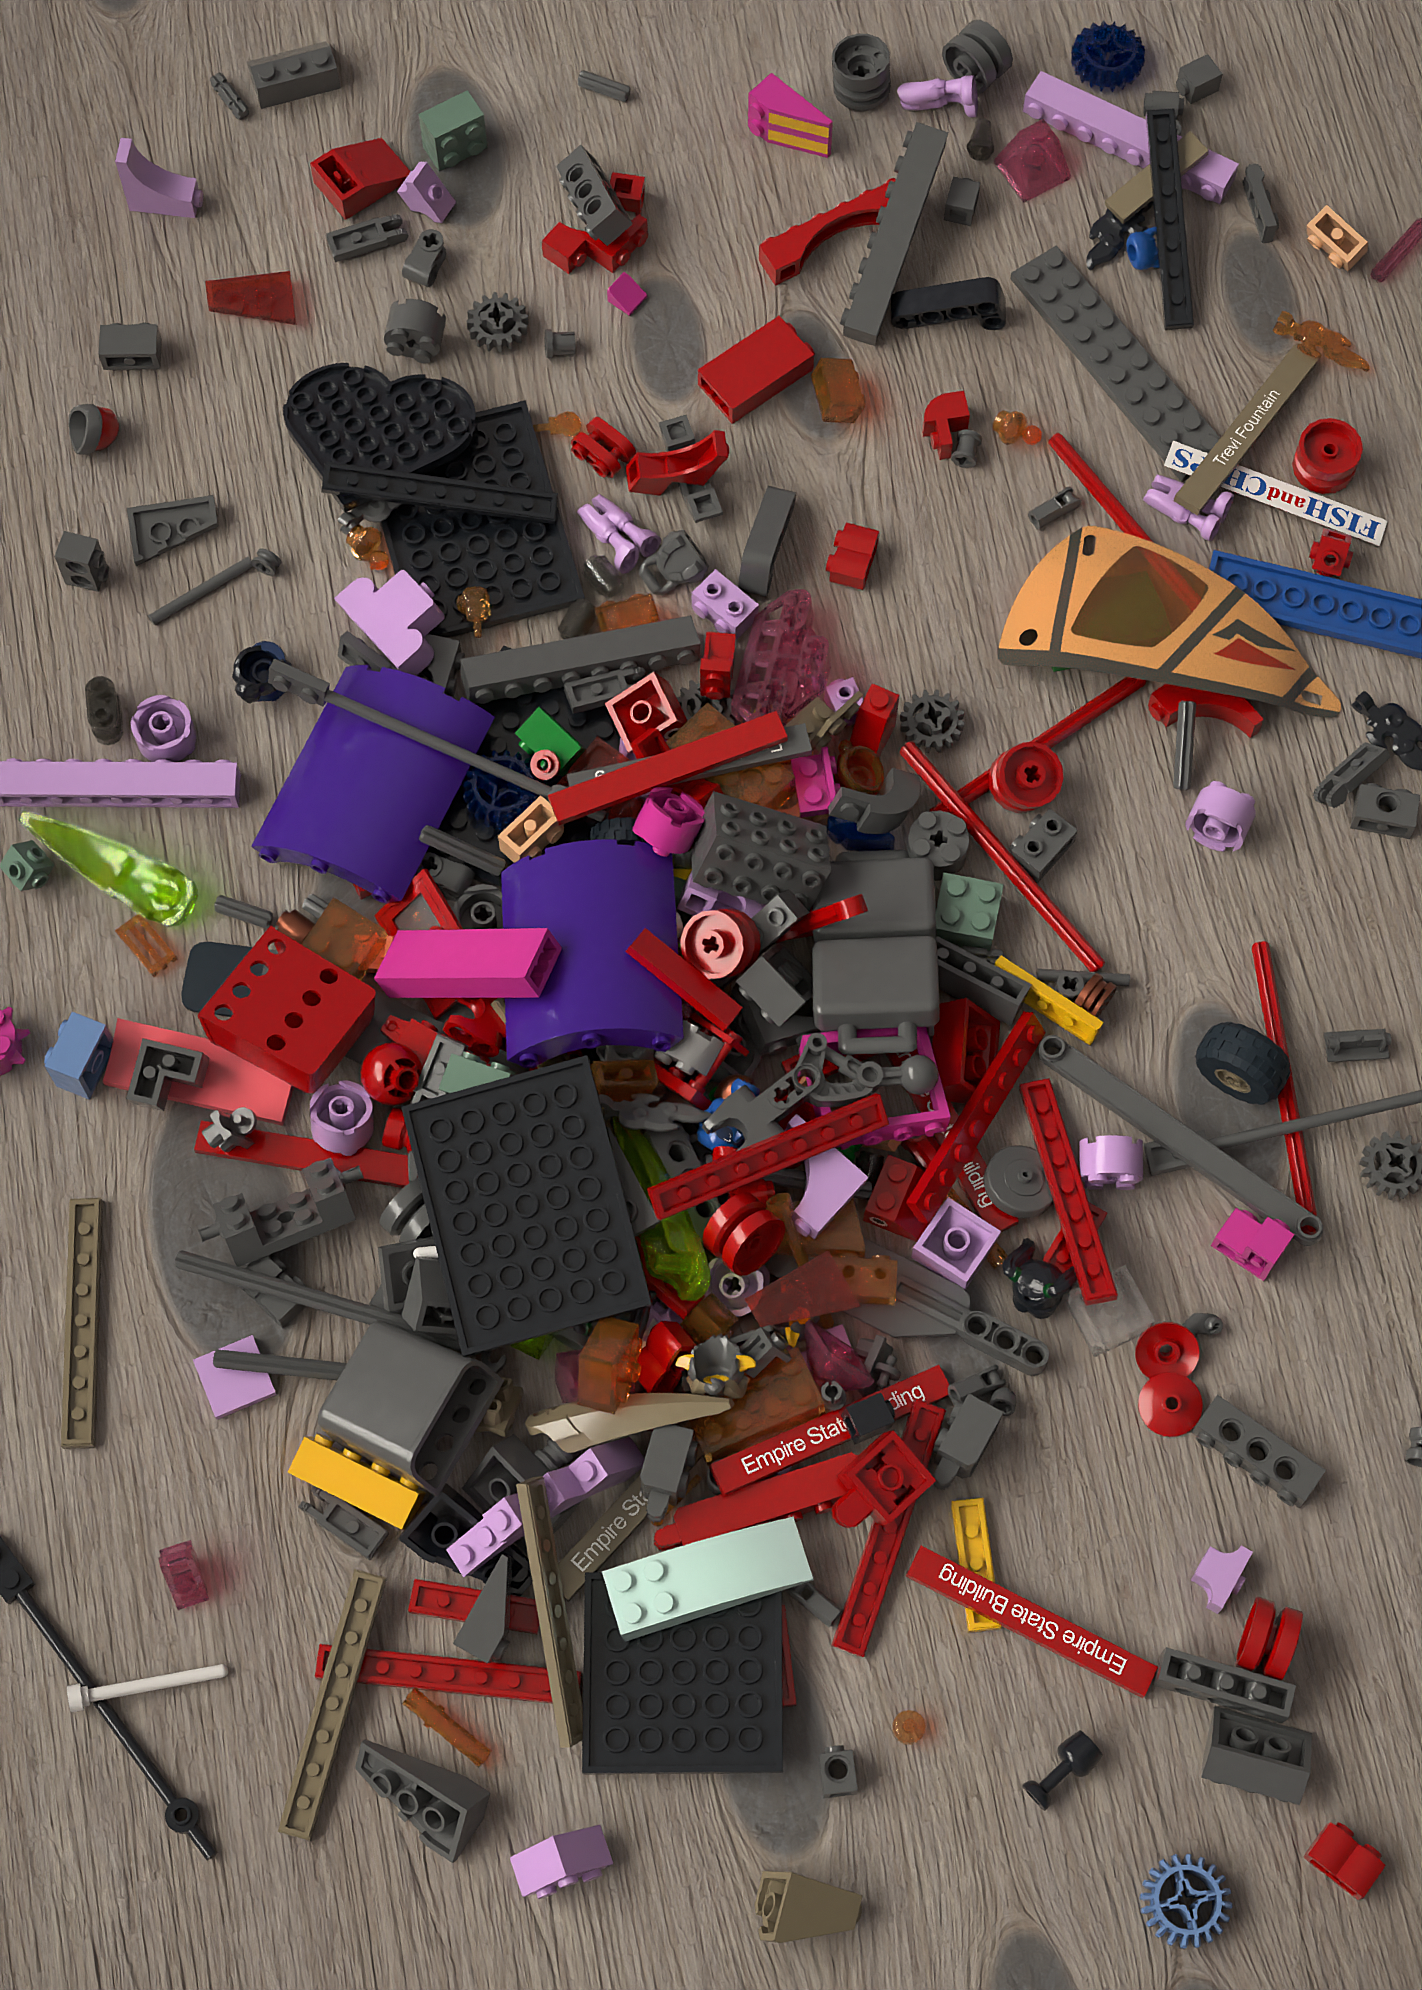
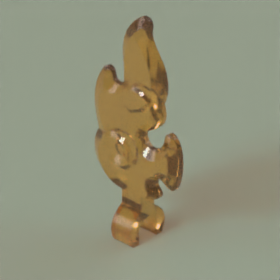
M1281 312L1277 319L1280 322L1276 323L1273 332L1281 336L1287 334L1294 336L1295 341L1302 342V344L1297 345V348L1303 353L1314 358H1321L1322 354L1315 348L1319 346L1323 349V353L1327 358L1334 360L1339 365L1359 368L1366 372L1370 370L1369 364L1363 357L1344 347H1350L1351 342L1342 334L1325 328L1321 323L1313 320H1306L1298 324L1289 312Z

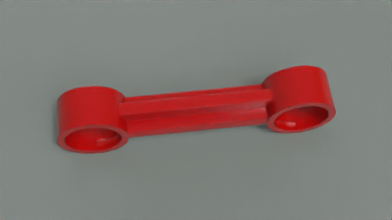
M861 893L809 912L776 943L867 912L868 908L863 894Z

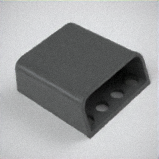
M378 1320L373 1322L365 1332L318 1413V1424L333 1441L438 1497L504 1380L483 1362L462 1356L460 1353L385 1321ZM477 1379L485 1380L486 1388L483 1393L479 1395L470 1393V1385L473 1381ZM461 1407L468 1408L470 1416L467 1421L456 1423L453 1418L455 1411ZM446 1435L452 1436L454 1443L451 1449L444 1452L439 1451L437 1448L439 1439ZM427 1464H435L437 1466L435 1477L430 1480L422 1479L421 1471L423 1467Z

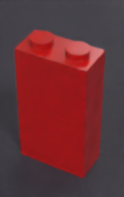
M777 316L699 368L698 385L733 424L811 372L814 368L815 353L809 343L803 342L797 336V332L791 323H786L780 316Z

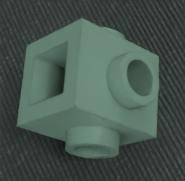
M33 840L12 844L0 863L1 870L20 891L33 888L39 889L48 882L49 874L55 866L46 853Z

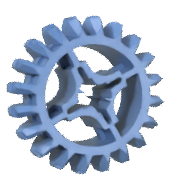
M1177 1854L1172 1855V1867H1170L1165 1859L1159 1861L1162 1873L1155 1868L1149 1870V1874L1155 1882L1146 1879L1142 1882V1886L1151 1890V1893H1141L1139 1899L1142 1901H1150V1906L1141 1908L1142 1914L1151 1912L1153 1914V1918L1149 1919L1146 1925L1147 1927H1152L1158 1923L1160 1928L1156 1931L1155 1936L1160 1938L1165 1932H1168L1167 1944L1170 1946L1174 1944L1177 1937H1180L1179 1945L1181 1949L1187 1948L1189 1938H1191L1194 1948H1199L1201 1946L1200 1935L1204 1941L1211 1943L1213 1936L1210 1929L1218 1935L1223 1932V1928L1217 1923V1920L1224 1923L1230 1920V1917L1221 1912V1909L1227 1910L1232 1908L1231 1902L1222 1901V1897L1231 1894L1230 1888L1220 1890L1218 1886L1226 1878L1224 1875L1216 1879L1212 1877V1874L1217 1869L1214 1864L1208 1867L1206 1871L1202 1869L1205 1863V1858L1203 1857L1198 1858L1195 1866L1192 1865L1191 1854L1184 1856L1183 1864H1181ZM1184 1873L1199 1878L1209 1890L1197 1891L1193 1889L1188 1879H1185ZM1174 1875L1176 1882L1174 1883V1896L1159 1902L1160 1889L1164 1881L1169 1876ZM1181 1892H1184L1187 1898L1201 1897V1899L1189 1905L1190 1911L1187 1910L1186 1905H1171L1183 1897ZM1212 1901V1911L1209 1919L1202 1927L1198 1928L1196 1921L1198 1919V1906ZM1163 1912H1177L1182 1917L1183 1923L1187 1925V1929L1173 1925L1167 1920Z

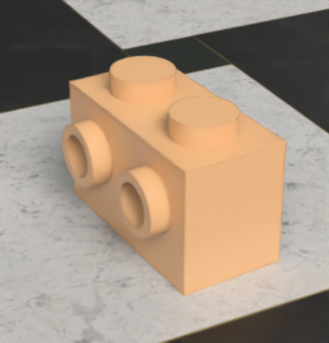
M1328 205L1307 224L1308 242L1317 250L1322 248L1329 255L1327 257L1328 260L1338 269L1343 267L1348 272L1368 252V242Z
M539 796L498 835L500 851L514 863L528 855L532 859L541 856L542 850L549 843L554 844L564 832V824H558L552 807L545 798Z

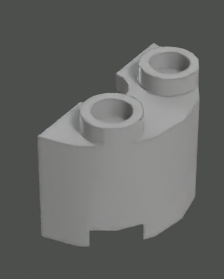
M683 1020L684 1038L666 1052L656 1051L653 1057L667 1065H670L673 1061L677 1063L675 1066L689 1075H692L695 1071L706 1076L724 1043L714 1036L706 1035L698 1030L699 1027Z

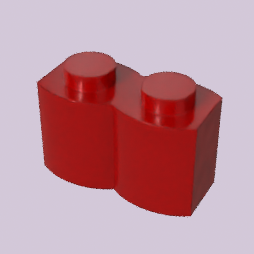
M846 522L843 531L838 530L836 533L834 547H837L835 555L830 554L827 560L826 571L830 572L829 581L863 590L877 551L880 531Z
M660 1321L650 1330L646 1346L635 1354L630 1371L648 1393L672 1392L681 1379L682 1371L685 1370L675 1365L677 1358L683 1355H690L694 1346L697 1345L678 1322Z
M1330 1822L1324 1826L1303 1857L1357 1900L1363 1899L1386 1866L1380 1860L1382 1855L1369 1844L1364 1846L1358 1844L1352 1838L1354 1833L1344 1824L1337 1822L1335 1825Z

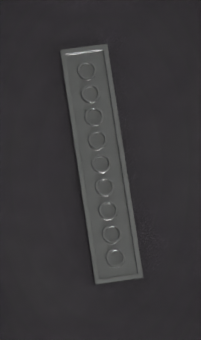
M1057 245L1011 272L1010 279L1164 462L1173 441L1205 453L1211 451L1220 439L1218 434ZM1171 469L1181 482L1190 477V475Z

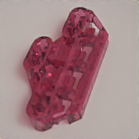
M795 589L785 592L754 617L731 701L732 715L741 724L743 718L746 721H750L777 711L782 725L785 727L789 718L807 706L817 696H820L826 689L831 669L829 642L825 637L816 635L812 629L814 620L812 598L806 590ZM783 606L780 619L770 620L769 613ZM765 636L776 637L772 650H767L768 643H763ZM757 667L767 668L764 681L759 682L760 675L755 674ZM748 698L758 699L755 713H751V705H747Z

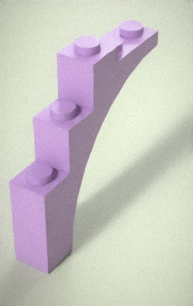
M631 1437L591 1447L569 1466L547 1472L543 1478L550 1517L556 1516L596 1493L626 1482L643 1467L645 1459ZM518 1493L503 1497L482 1515L483 1519L446 1549L463 1577L474 1573L502 1550L524 1536Z

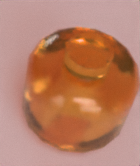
M902 1711L893 1720V1736L903 1745H914L922 1739L925 1733V1721L916 1711Z

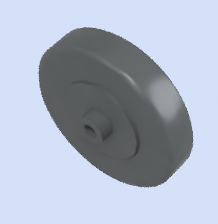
M1014 1145L1005 1147L993 1155L986 1166L983 1182L989 1199L998 1209L1014 1217L1032 1218L1043 1214L1050 1208L1054 1201L1038 1150L1027 1146Z

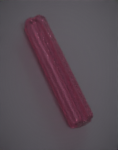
M1422 218L1416 219L1375 265L1370 274L1372 279L1378 283L1383 282L1422 238Z

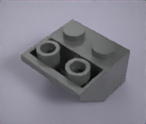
M416 1256L401 1317L414 1331L457 1335L439 1259Z

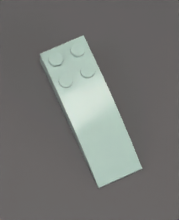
M794 1517L707 1538L602 1571L619 1631L624 1641H629L814 1580Z

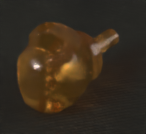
M565 411L555 417H549V423L534 424L533 427L535 432L550 430L551 435L563 434L566 437H574L580 432L582 425L580 418L574 412Z
M468 587L464 589L461 596L457 597V607L462 614L466 615L468 621H474V637L481 638V621L488 619L489 593L484 587Z

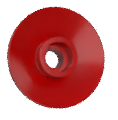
M1162 1322L1149 1327L1139 1337L1135 1347L1137 1365L1141 1372L1149 1379L1167 1372L1178 1373L1187 1377L1195 1369L1200 1355L1199 1345L1194 1334L1185 1326L1174 1322ZM1168 1344L1172 1346L1168 1352L1160 1351L1163 1345Z
M1167 1372L1152 1377L1145 1383L1139 1394L1138 1410L1142 1421L1151 1431L1161 1436L1177 1437L1189 1432L1198 1423L1202 1414L1203 1402L1199 1389L1189 1378L1178 1373ZM1168 1398H1174L1177 1401L1176 1409L1171 1410L1167 1408L1166 1400Z

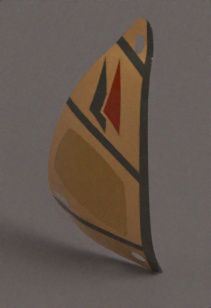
M1097 526L1082 527L1066 537L1033 569L1010 610L997 653L999 661L1009 666H1051L1114 674L1257 700L1312 716L1333 717L1341 710L1339 699L1309 667L1281 626L1245 592L1208 568L1179 553L1133 535ZM1088 535H1093L1096 537L1094 554L1086 556L1082 553L1084 538ZM1025 630H1036L1038 637L1033 644L1024 646L1020 643V635ZM1305 690L1322 695L1321 705L1305 701L1302 697V692Z

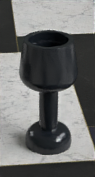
M1081 1730L1058 1746L1057 1753L1062 1762L1040 1783L1029 1780L1022 1785L1026 1793L1044 1811L1051 1804V1798L1048 1793L1070 1772L1079 1777L1087 1776L1103 1756L1095 1743Z

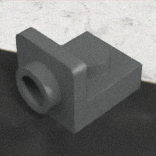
M760 1327L739 1348L742 1355L750 1356L756 1362V1367L745 1370V1373L755 1378L776 1356L788 1363L792 1357L786 1349L788 1346L787 1341L778 1332L771 1334Z

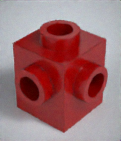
M1323 528L1320 541H1313L1309 558L1314 559L1312 569L1317 570L1318 574L1326 577L1341 576L1342 569H1349L1353 552L1349 551L1352 536Z

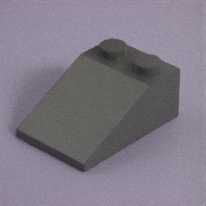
M781 942L762 955L736 981L740 985L739 991L749 1001L754 1000L761 1007L760 1012L769 1023H776L779 1027L813 996V976Z
M502 1554L453 1642L457 1647L486 1663H491L494 1659H502L510 1644L506 1637L509 1633L513 1557L507 1554Z

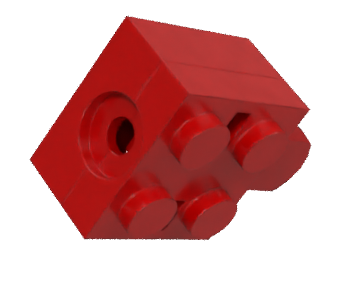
M894 1430L883 1432L836 1475L848 1491L834 1503L831 1510L832 1517L837 1524L845 1528L857 1527L869 1515L878 1525H888L925 1492L936 1479Z

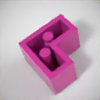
M1235 1208L1214 1238L1211 1246L1264 1281L1295 1234L1290 1231L1286 1223L1279 1219L1273 1220L1267 1216L1261 1225L1258 1223L1257 1217L1251 1212Z

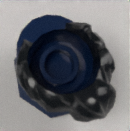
M262 641L252 647L245 648L238 654L234 662L232 678L237 683L235 691L239 697L249 704L255 701H276L285 693L268 683L269 667L274 659L292 666L286 660L281 647L274 642Z

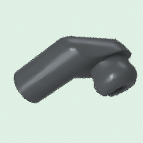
M1194 1313L1182 1324L1194 1335L1196 1333L1218 1334L1223 1329L1222 1320L1216 1315L1208 1313Z

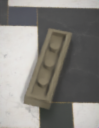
M1191 131L1177 141L1181 177L1209 153V150ZM1150 164L1105 200V206L1122 224L1153 200Z

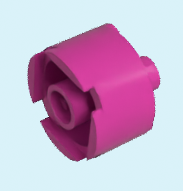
M655 787L648 795L632 830L636 835L652 845L653 851L660 856L667 857L670 853H686L690 850L705 820V818L702 819L705 813L704 809L694 798L683 792L680 796L671 793L673 788Z

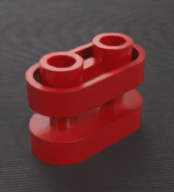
M596 416L586 425L589 435L579 432L571 440V451L579 460H586L590 463L599 476L613 478L621 470L618 460L628 463L637 452L633 444L624 435L602 418Z

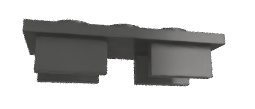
M608 1127L634 1234L637 1237L649 1229H654L661 1222L656 1218L652 1205L613 1132Z

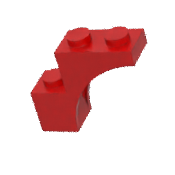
M638 214L631 220L633 224L608 246L599 238L595 241L587 231L573 229L559 222L542 240L543 257L568 274L575 267H580L587 256L614 273L619 266H624L628 262L631 253L637 247L643 246L649 235L647 219Z
M714 430L701 441L678 450L659 453L637 452L626 465L629 492L661 496L672 482L704 486L729 456V445L726 443L725 431Z
M706 632L704 657L701 658L700 696H706L713 700L730 698L736 634Z
M658 728L648 729L630 743L636 759L655 756L670 750ZM703 778L665 786L673 788L671 793L680 796L682 792L691 796L703 809H705L713 791L723 794L720 784L709 782Z

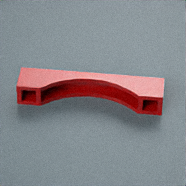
M896 178L887 180L883 185L873 190H866L859 197L848 202H841L834 209L824 214L819 213L801 225H794L776 237H769L759 245V262L776 286L799 275L811 253L825 240L835 234L850 228L880 225L876 223L880 207L887 206L889 198H886L885 194L889 182H895Z

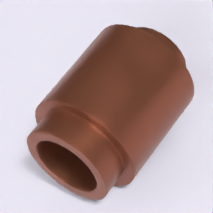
M296 909L291 912L285 911L276 922L278 931L311 951L318 945L323 936V933L318 930L319 926Z

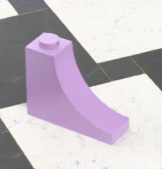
M120 139L115 163L129 211L195 218L197 208H201L203 204V191L199 190L197 179L174 174L160 168L138 151L132 139Z
M796 1114L788 1122L785 1131L806 1122ZM835 1147L803 1160L806 1170L805 1191L800 1204L794 1210L790 1219L794 1221V1228L805 1237L810 1235L815 1239L865 1185L868 1179L867 1175Z

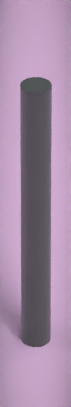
M247 556L149 614V620L153 625H156L254 567L251 559Z

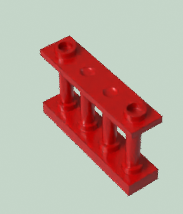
M682 1005L683 1020L695 1023L702 1028L701 1032L709 1036L713 1035L724 1043L707 1075L704 1076L699 1073L694 1081L690 1080L687 1084L684 1082L686 1078L685 1072L676 1066H671L667 1071L664 1069L666 1064L655 1057L653 1064L638 1065L637 1067L704 1111L712 1103L703 1096L706 1092L704 1088L732 1048L744 1056H747L749 1051L740 1044L743 1038L729 1028L725 1032L721 1031Z

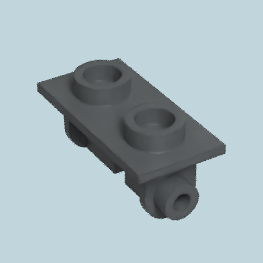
M1385 1029L1324 1032L1327 1062L1390 1058L1388 1045H1391V1034L1386 1033Z

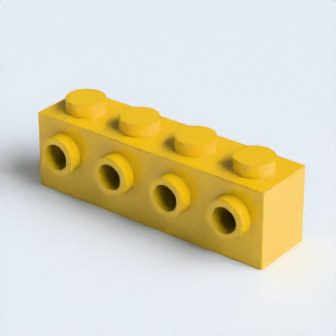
M317 1433L315 1437L303 1438L288 1473L400 1529L406 1528L418 1511L426 1492L418 1489V1485L403 1477L399 1480L389 1475L390 1471L374 1462L371 1466L361 1461L362 1456L348 1448L341 1451L333 1447L334 1441L326 1436Z

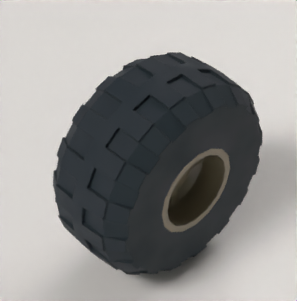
M1222 1022L1212 1026L1196 1050V1065L1200 1073L1222 1092L1250 1104L1263 1105L1275 1100L1284 1088L1291 1073L1289 1058L1279 1045H1276L1273 1040L1259 1033V1031L1239 1023Z

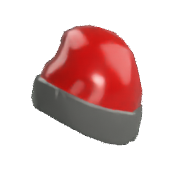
M80 404L70 411L68 421L69 435L76 454L84 455L91 454L94 451H101L109 447L116 440L119 432V422L111 409L95 406L94 404Z

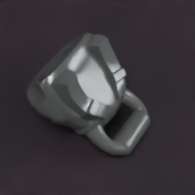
M685 530L672 531L664 537L659 551L643 561L640 566L639 575L652 594L664 595L681 583H696V581L703 579L709 565ZM656 564L661 574L668 581L663 588L648 568L650 565Z

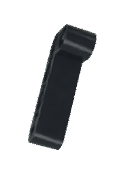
M991 277L898 291L891 298V324L899 329L978 318L981 326L986 330H999L1006 325V297L998 280Z

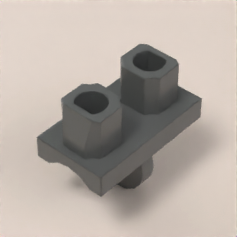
M246 1107L236 1109L231 1115L216 1110L210 1114L214 1123L202 1131L208 1144L213 1148L219 1146L227 1153L236 1146L248 1149L255 1143L246 1135L252 1133L256 1128L257 1117L251 1109Z
M876 1335L874 1340L859 1339L855 1354L858 1358L865 1359L863 1368L850 1365L843 1377L847 1385L857 1389L862 1397L875 1393L878 1386L886 1388L889 1379L898 1381L901 1376V1372L894 1368L897 1358L891 1355L893 1347L886 1343L887 1339L885 1337Z

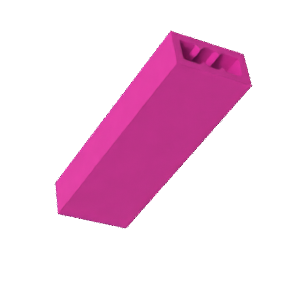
M548 928L398 930L374 979L389 998H539L562 947Z

